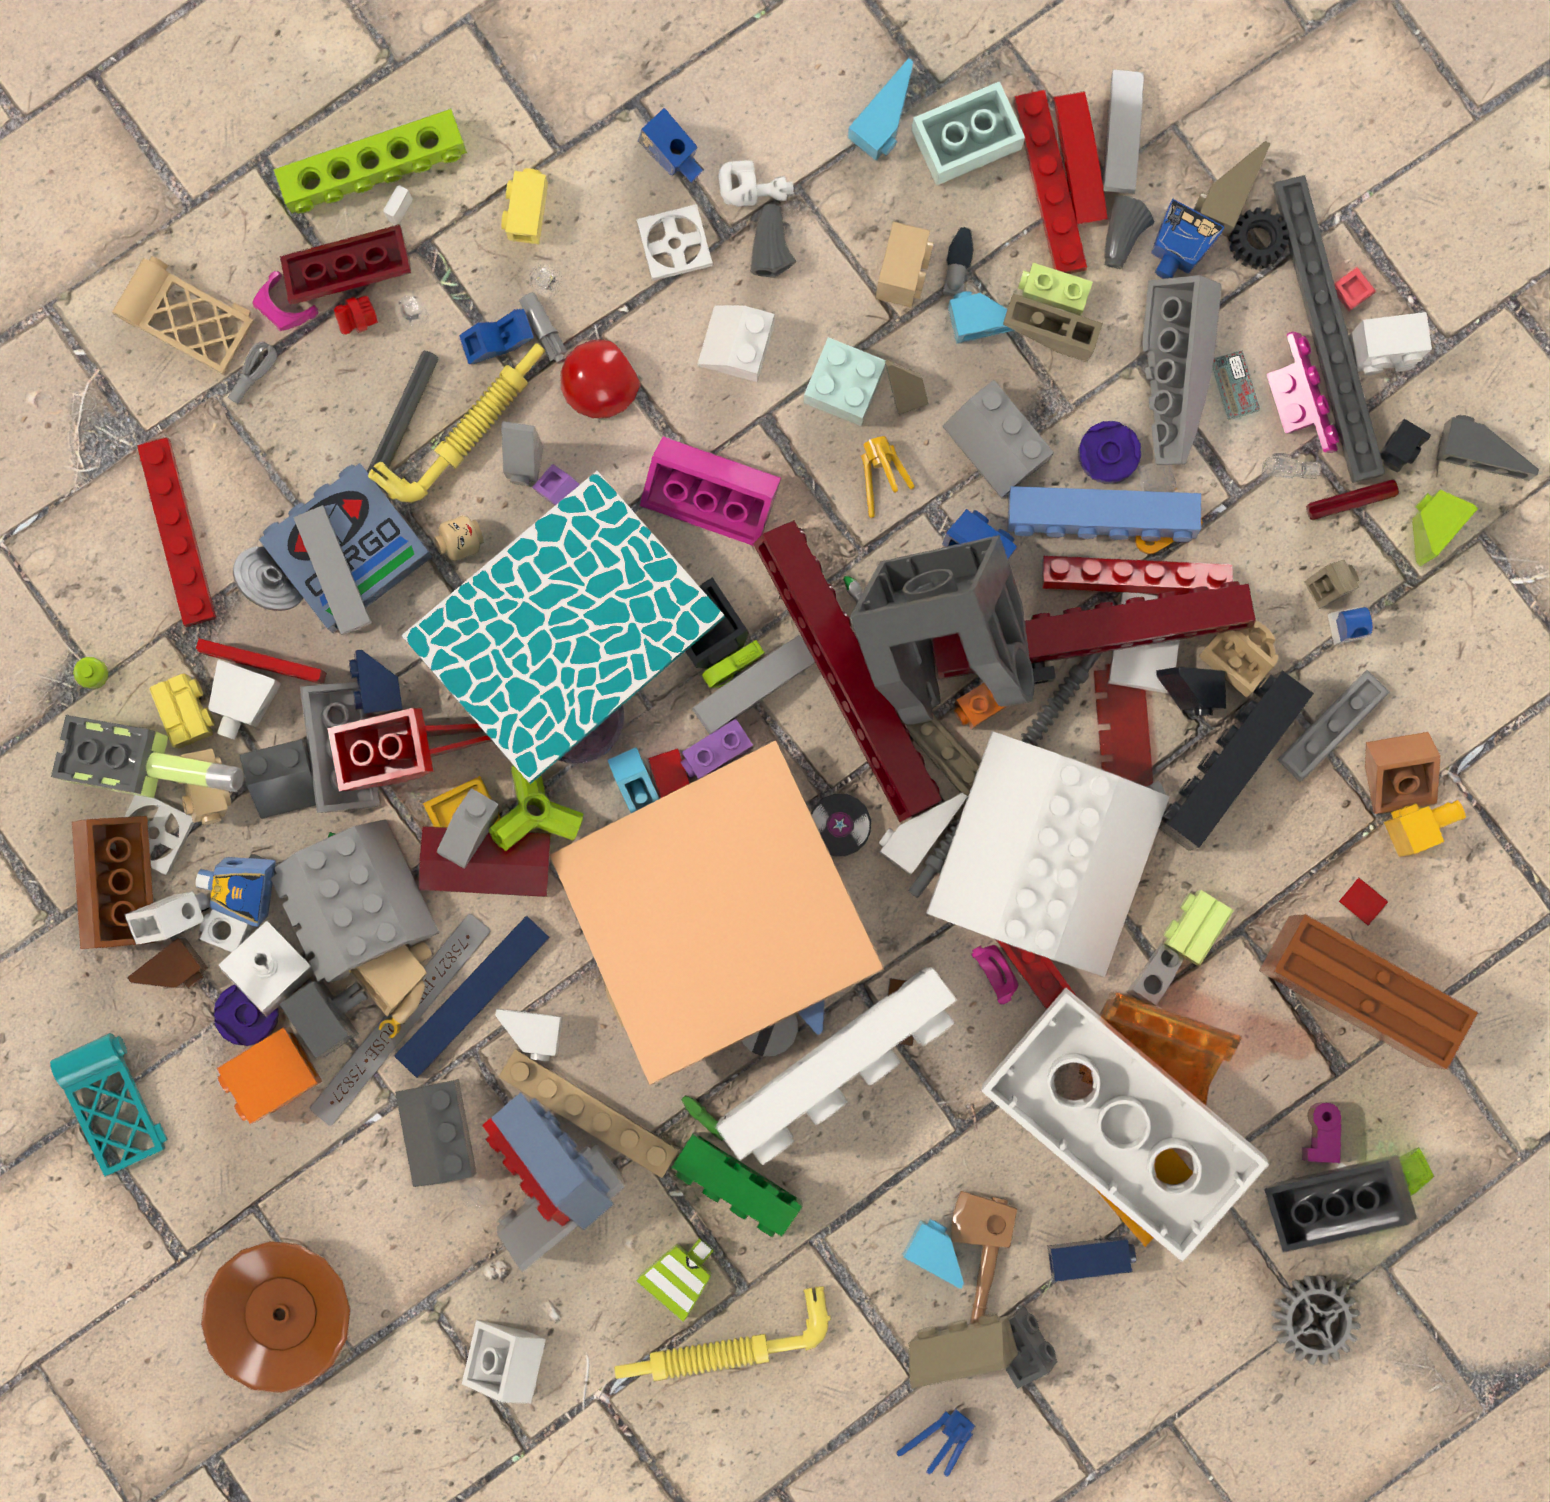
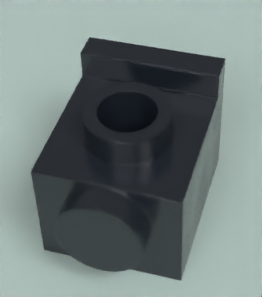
M1404 418L1396 425L1380 451L1381 459L1384 460L1383 464L1395 472H1400L1405 464H1412L1422 449L1418 446H1422L1427 442L1431 434Z

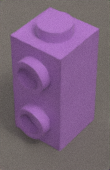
M734 719L684 750L682 753L685 759L681 761V764L690 778L696 775L700 779L753 749V744L737 719Z

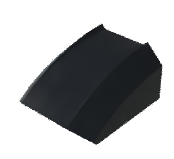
M713 577L702 583L699 587L724 614L725 618L685 651L696 668L709 669L741 650L749 634Z

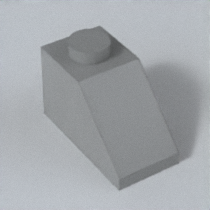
M471 788L455 811L437 849V853L465 869L488 834V829L498 819L499 804Z

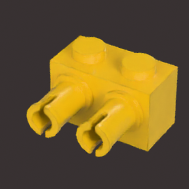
M1458 800L1453 801L1451 804L1447 802L1432 810L1429 806L1419 808L1416 803L1391 812L1392 819L1385 821L1384 824L1398 856L1401 857L1419 853L1445 842L1440 828L1466 819V814Z

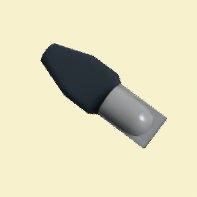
M960 227L949 246L946 260L948 270L943 295L954 297V295L963 291L966 271L971 266L974 252L972 233L969 228Z

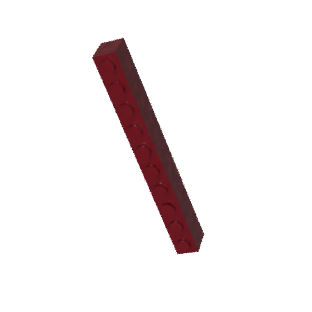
M795 520L763 533L753 545L898 821L902 822L942 801L939 795V787L930 778L925 768L923 756L914 748L907 726L900 721L895 712V707L875 687L859 641L851 628L850 618L839 606L836 600V592L833 586L827 583L822 573L820 561L811 553L804 531L798 528Z
M1231 581L1221 584V588L1208 590L1207 586L1192 588L1188 594L1177 595L1176 592H1165L1157 596L1158 599L1146 601L1144 597H1135L1126 600V604L1113 606L1112 602H1105L1095 605L1092 610L1082 611L1080 607L1064 610L1062 615L1050 616V613L1035 614L1031 616V620H1025L1031 664L1252 628L1256 618L1249 583L1240 585L1239 581ZM959 632L932 638L938 680L976 674L970 667Z

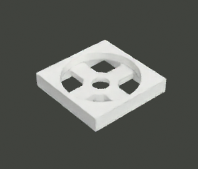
M697 204L637 219L652 281L712 266ZM685 218L696 226L697 231L682 234L678 232L675 220ZM663 223L666 233L663 240L649 243L648 236L653 226ZM678 238L681 242L680 247L672 249L669 246L670 239ZM700 244L701 249L697 257L691 263L686 264L684 252L687 247ZM663 253L672 256L674 268L661 265L652 256Z
M135 795L125 817H134L139 809L146 806L155 805L159 807L153 820L148 821V830L151 827H157L160 832L158 838H149L150 855L155 845L163 844L173 850L164 858L150 860L152 869L169 875L194 825L192 817L156 798ZM171 813L178 822L179 838L166 832L165 825ZM112 843L110 848L117 851L115 843Z

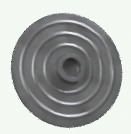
M265 547L249 548L243 551L235 560L233 565L234 581L240 592L252 603L268 610L285 611L296 607L303 600L302 595Z

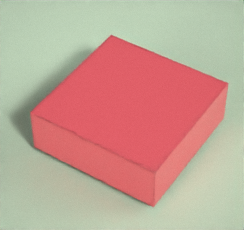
M1358 267L1334 283L1338 299L1348 312L1352 311L1376 292Z

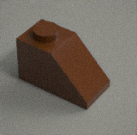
M177 938L128 976L127 979L130 983L170 988H184L186 986L190 989L203 980L204 976L202 973L208 967L186 938Z

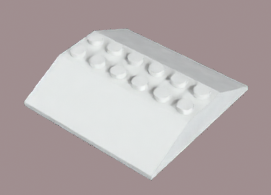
M992 731L926 913L993 939L1105 977L1170 796L1063 755Z

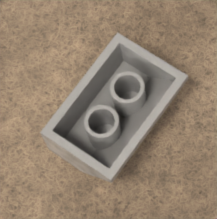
M995 380L972 396L942 426L1001 499L1009 493L1011 486H1018L1046 464L1054 453Z

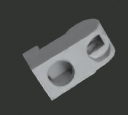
M1163 943L1160 944L1126 992L1149 1008L1157 1006L1175 978L1184 957Z

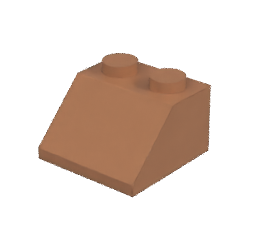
M1429 732L1366 742L1365 770L1375 814L1395 811L1416 803L1418 807L1437 804L1441 756Z

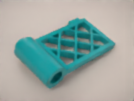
M108 1033L50 1061L53 1076L64 1090L104 1177L164 1150L163 1142L168 1140L161 1123L154 1125L124 1061V1054L127 1053V1048L123 1039L120 1036L115 1037L112 1033ZM120 1071L125 1082L121 1094L105 1089L108 1077ZM102 1079L100 1087L92 1084ZM84 1087L97 1091L92 1108L80 1104L75 1091ZM128 1090L132 1098L126 1096ZM102 1093L119 1099L114 1115L96 1110ZM124 1101L136 1105L139 1113L135 1123L118 1117ZM84 1111L90 1113L89 1116H88V1119H87V1117H86ZM94 1115L111 1120L105 1137L93 1132L91 1123ZM141 1119L143 1120L145 1127L140 1125ZM116 1123L133 1128L127 1144L110 1139ZM137 1130L149 1134L154 1147L145 1151L132 1147ZM98 1140L103 1142L102 1147H100ZM108 1144L125 1150L121 1162L111 1167L104 1155ZM129 1152L136 1154L127 1159Z

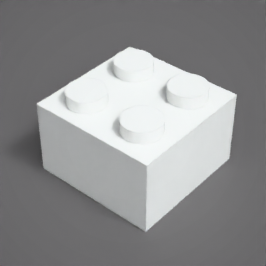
M1426 312L1365 319L1349 335L1358 372L1364 371V375L1379 374L1383 372V369L1393 367L1398 372L1415 368L1414 365L1422 361V358L1432 350Z

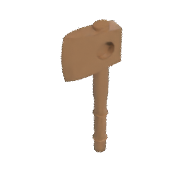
M961 1191L953 1213L951 1241L983 1245L977 1275L974 1304H972L973 1310L970 1324L979 1322L978 1318L985 1315L999 1247L1010 1248L1017 1208L1007 1205V1199L992 1197L991 1200Z

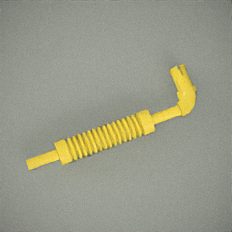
M535 343L514 369L508 365L504 367L499 373L500 378H495L496 383L492 382V387H487L488 392L484 391V396L479 397L481 401L476 400L477 405H472L473 410L469 409V414H464L465 419L461 418V423L456 424L458 428L453 427V432H449L450 437L446 436V441H441L434 451L439 457L417 483L415 481L409 483L405 478L401 480L383 462L373 466L383 476H380L371 469L368 477L384 489L391 500L397 499L400 502L412 503L424 498L429 494L427 490L447 466L450 465L456 469L464 460L463 456L468 455L467 451L471 452V447H475L474 442L478 443V438H483L482 433L486 434V429L491 428L490 424L494 425V420L499 419L497 415H502L501 410L505 411V406L509 407V402L514 401L513 397L517 398L516 392L521 393L528 385L524 376L544 354L545 349L538 343Z
M824 1286L815 1287L817 1301H814L812 1288L803 1289L809 1318L806 1319L807 1329L803 1331V1335L767 1341L766 1334L753 1335L751 1339L749 1336H746L745 1340L743 1337H740L739 1341L737 1338H734L733 1342L728 1339L727 1343L722 1340L721 1344L716 1341L715 1345L710 1342L709 1345L704 1343L703 1346L697 1344V1347L691 1345L690 1349L688 1346H685L684 1350L682 1347H679L678 1351L676 1348H673L672 1352L670 1349H667L666 1353L664 1351L651 1352L649 1361L614 1366L616 1379L652 1374L654 1381L668 1379V1376L672 1379L675 1375L677 1378L681 1374L683 1376H686L687 1373L692 1375L693 1371L695 1374H698L699 1370L701 1373H704L705 1369L707 1372H710L711 1368L713 1371H716L717 1367L719 1370H723V1367L729 1369V1366L735 1368V1365L741 1367V1364L747 1366L748 1363L753 1365L754 1362L756 1364L770 1362L769 1354L802 1348H805L806 1351L813 1349L824 1340L828 1331V1321L831 1320L830 1315L827 1314Z

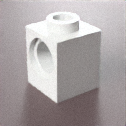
M212 909L211 914L207 913L200 925L199 930L203 932L200 940L233 952L250 936L254 926ZM222 922H227L231 927V934L227 939L223 940L218 935V927Z

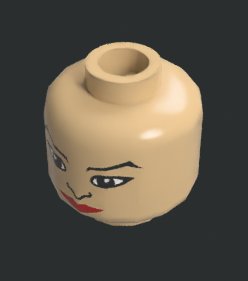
M465 515L441 523L438 529L439 535L434 537L439 553L441 555L446 553L452 561L478 553L480 544L484 543L477 521H471Z

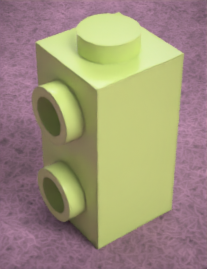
M1033 263L1030 272L1023 271L1018 289L1023 290V297L1081 316L1093 282Z

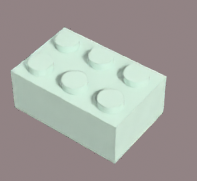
M1000 81L913 118L912 133L936 186L1021 150L1025 139Z

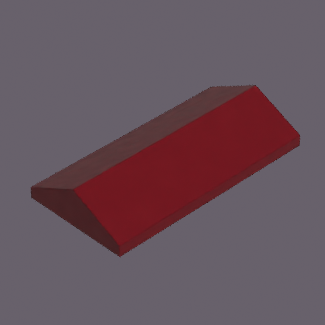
M400 224L280 256L287 298L290 305L412 273L410 258Z
M422 827L419 890L547 897L551 833L529 832L505 851L495 843L488 832L464 869L437 853V849L448 827Z

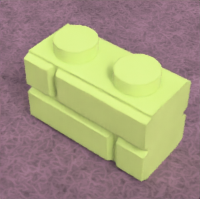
M1199 890L1196 891L1195 895L1192 893L1187 895L1180 907L1184 911L1178 922L1173 919L1163 934L1167 938L1164 945L1195 965H1201L1234 911L1206 892Z

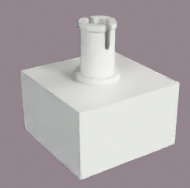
M268 921L261 925L219 964L223 973L266 1017L314 974L310 964Z

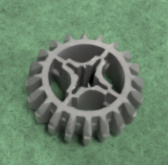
M1317 1275L1315 1283H1313L1310 1276H1304L1303 1287L1297 1280H1293V1292L1285 1287L1282 1289V1293L1287 1296L1286 1300L1275 1299V1303L1282 1307L1281 1311L1275 1310L1271 1312L1274 1318L1281 1320L1272 1324V1329L1274 1331H1283L1276 1337V1340L1280 1344L1287 1342L1284 1351L1288 1354L1295 1351V1359L1298 1361H1302L1307 1355V1362L1314 1365L1318 1356L1320 1362L1325 1365L1328 1364V1354L1333 1359L1340 1360V1354L1337 1350L1341 1348L1348 1353L1350 1347L1345 1344L1347 1339L1353 1342L1357 1341V1337L1350 1333L1351 1329L1357 1330L1361 1328L1358 1322L1352 1321V1318L1360 1315V1311L1353 1308L1349 1309L1356 1300L1351 1296L1344 1298L1348 1289L1344 1286L1336 1289L1337 1281L1330 1279L1325 1285V1279L1321 1275ZM1324 1294L1330 1296L1335 1303L1331 1306L1326 1304L1322 1307H1316L1309 1296ZM1299 1303L1302 1315L1294 1322L1295 1326L1292 1327V1315ZM1312 1311L1321 1316L1318 1319L1320 1329L1310 1324L1314 1321ZM1339 1313V1326L1334 1336H1332L1330 1325L1332 1321L1338 1318L1337 1314ZM1310 1333H1316L1323 1344L1306 1345L1301 1343L1296 1337L1301 1334L1306 1336Z

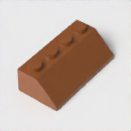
M147 816L72 821L80 949L139 945L134 940L125 914L153 903ZM112 843H115L117 851L110 848ZM154 941V942H148V943H142V944L156 943V941Z

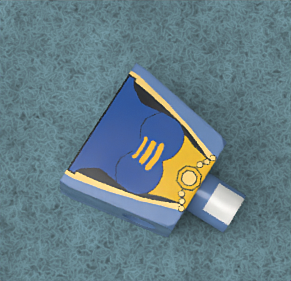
M226 857L216 865L214 872L200 869L196 878V887L211 891L210 907L213 910L258 927L268 917L273 884L271 878L274 876L276 861L270 859Z

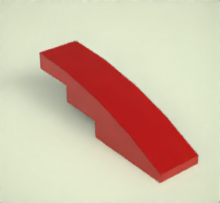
M1082 91L1054 96L1062 160L1065 162L1069 192H1071L1077 224L1108 219L1098 152L1086 93Z

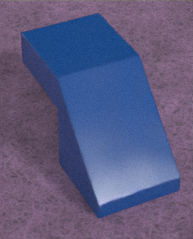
M514 309L497 322L476 323L459 335L468 364H475L515 351L534 338L524 309Z

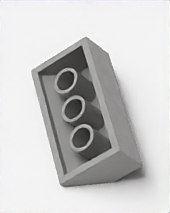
M597 1144L591 1149L587 1146L578 1152L579 1154L582 1153L594 1167L592 1172L595 1176H600L610 1188V1191L606 1193L610 1199L625 1188L621 1172ZM528 1196L523 1199L525 1204L515 1211L512 1208L504 1213L498 1220L500 1224L497 1226V1235L522 1272L578 1226L572 1220L563 1227L553 1219L547 1222L536 1209L539 1202L535 1197L531 1199Z

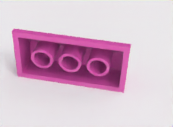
M662 437L652 455L640 506L754 546L753 543L764 532L781 478Z

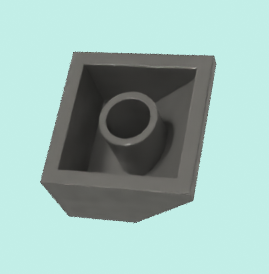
M299 739L240 754L246 785L261 819L316 805L307 741Z

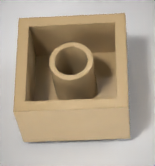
M893 222L875 299L912 308L914 298L920 299L926 272L921 271V268L928 269L934 242L928 241L930 230Z

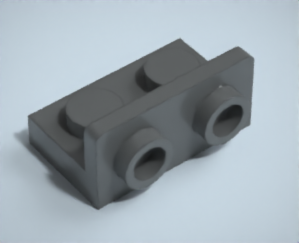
M1025 1306L1019 1308L1014 1315L1009 1317L1018 1355L1009 1364L1006 1371L1017 1389L1049 1374L1057 1363L1053 1346L1046 1342L1039 1330L1036 1318L1028 1312Z

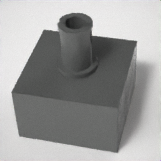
M357 981L336 997L332 995L324 982H311L279 1005L314 1057L320 1058L328 1056L359 1034L345 1013L362 1001L367 1000L368 996L365 991H361L352 997L363 989Z

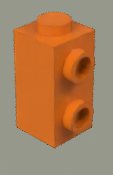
M982 683L957 699L954 703L957 708L953 711L963 726L968 724L970 729H973L1008 706L1000 707L985 683Z

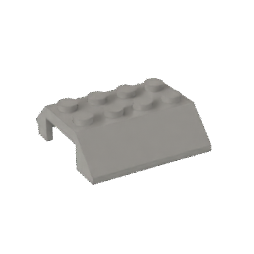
M386 819L348 828L294 853L275 867L277 874L271 878L280 899L285 897L289 899L283 903V907L292 926L297 927L301 925L302 927L296 932V935L306 956L315 955L309 963L318 982L326 979L327 983H334L351 975L349 971L407 943L411 947L439 934Z

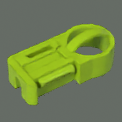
M754 640L749 645L706 670L702 677L710 689L721 688L730 682L735 674L764 657L765 652L758 641ZM729 679L725 684L719 685Z

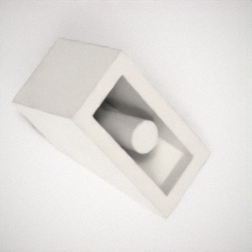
M496 1009L495 1016L520 1049L523 1052L531 1053L530 1059L549 1061L550 1056L558 1055L563 1017Z

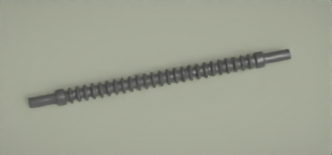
M1102 653L1085 655L1078 665L1074 664L1068 672L1070 676L1063 678L1065 683L1058 685L1060 690L1053 692L1054 698H1048L1049 705L1042 706L1044 711L1037 713L1038 719L1032 720L1033 726H1027V734H1021L1022 742L1034 746L1038 745L1036 740L1043 739L1042 732L1047 733V726L1054 724L1052 719L1059 717L1058 711H1064L1063 704L1070 703L1068 698L1074 697L1075 693L1073 691L1079 690V684L1086 682L1089 678V670ZM951 827L953 832L945 835L947 840L940 842V849L935 848L936 854L928 857L925 861L927 866L908 890L916 898H919L935 875L941 873L957 827Z

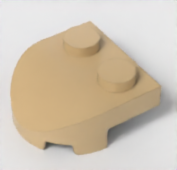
M1255 621L1252 628L1218 633L1198 657L1214 670L1225 671V680L1247 698L1267 673L1274 668L1279 655L1275 653L1273 645L1275 637L1272 632L1262 623Z

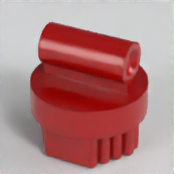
M362 296L357 299L355 297L345 300V306L339 305L334 308L337 323L342 334H349L354 329L360 333L368 330V326L378 323L375 310L368 296Z

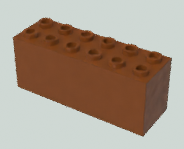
M1306 914L1288 917L1259 969V972L1430 1068L1444 1070L1449 1068L1479 1013Z

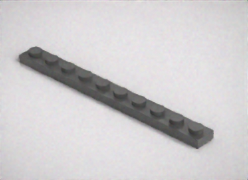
M1303 175L1277 181L1273 184V190L1281 220L1286 221L1287 226L1285 230H1289L1288 246L1351 482L1355 483L1383 476L1385 474L1306 177Z

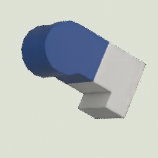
M1357 607L1328 614L1334 645L1362 640L1372 634V618L1367 607Z

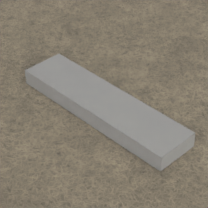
M322 505L293 517L340 634L345 635L371 624V619L325 507Z
M1368 670L1364 671L1277 760L1299 782L1303 781L1390 692Z

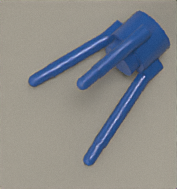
M957 1409L951 1415L945 1411L939 1420L905 1444L896 1454L899 1457L904 1455L945 1425L946 1427L942 1432L949 1439L928 1467L927 1473L932 1474L954 1443H956L957 1446L944 1470V1475L949 1476L966 1443L972 1437L971 1431L975 1428V1425Z

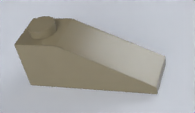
M1264 141L1214 182L1207 194L1201 192L1194 210L1224 226L1222 234L1229 236L1233 231L1271 143Z
M1014 293L1003 321V325L1049 349L1084 362H1088L1094 353L1103 324Z
M1340 560L1323 567L1304 581L1319 609L1359 588L1357 572L1352 565H1347L1345 560Z

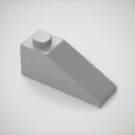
M502 421L503 472L506 478L511 479L510 483L521 486H529V482L536 483L539 477L543 444L535 426Z

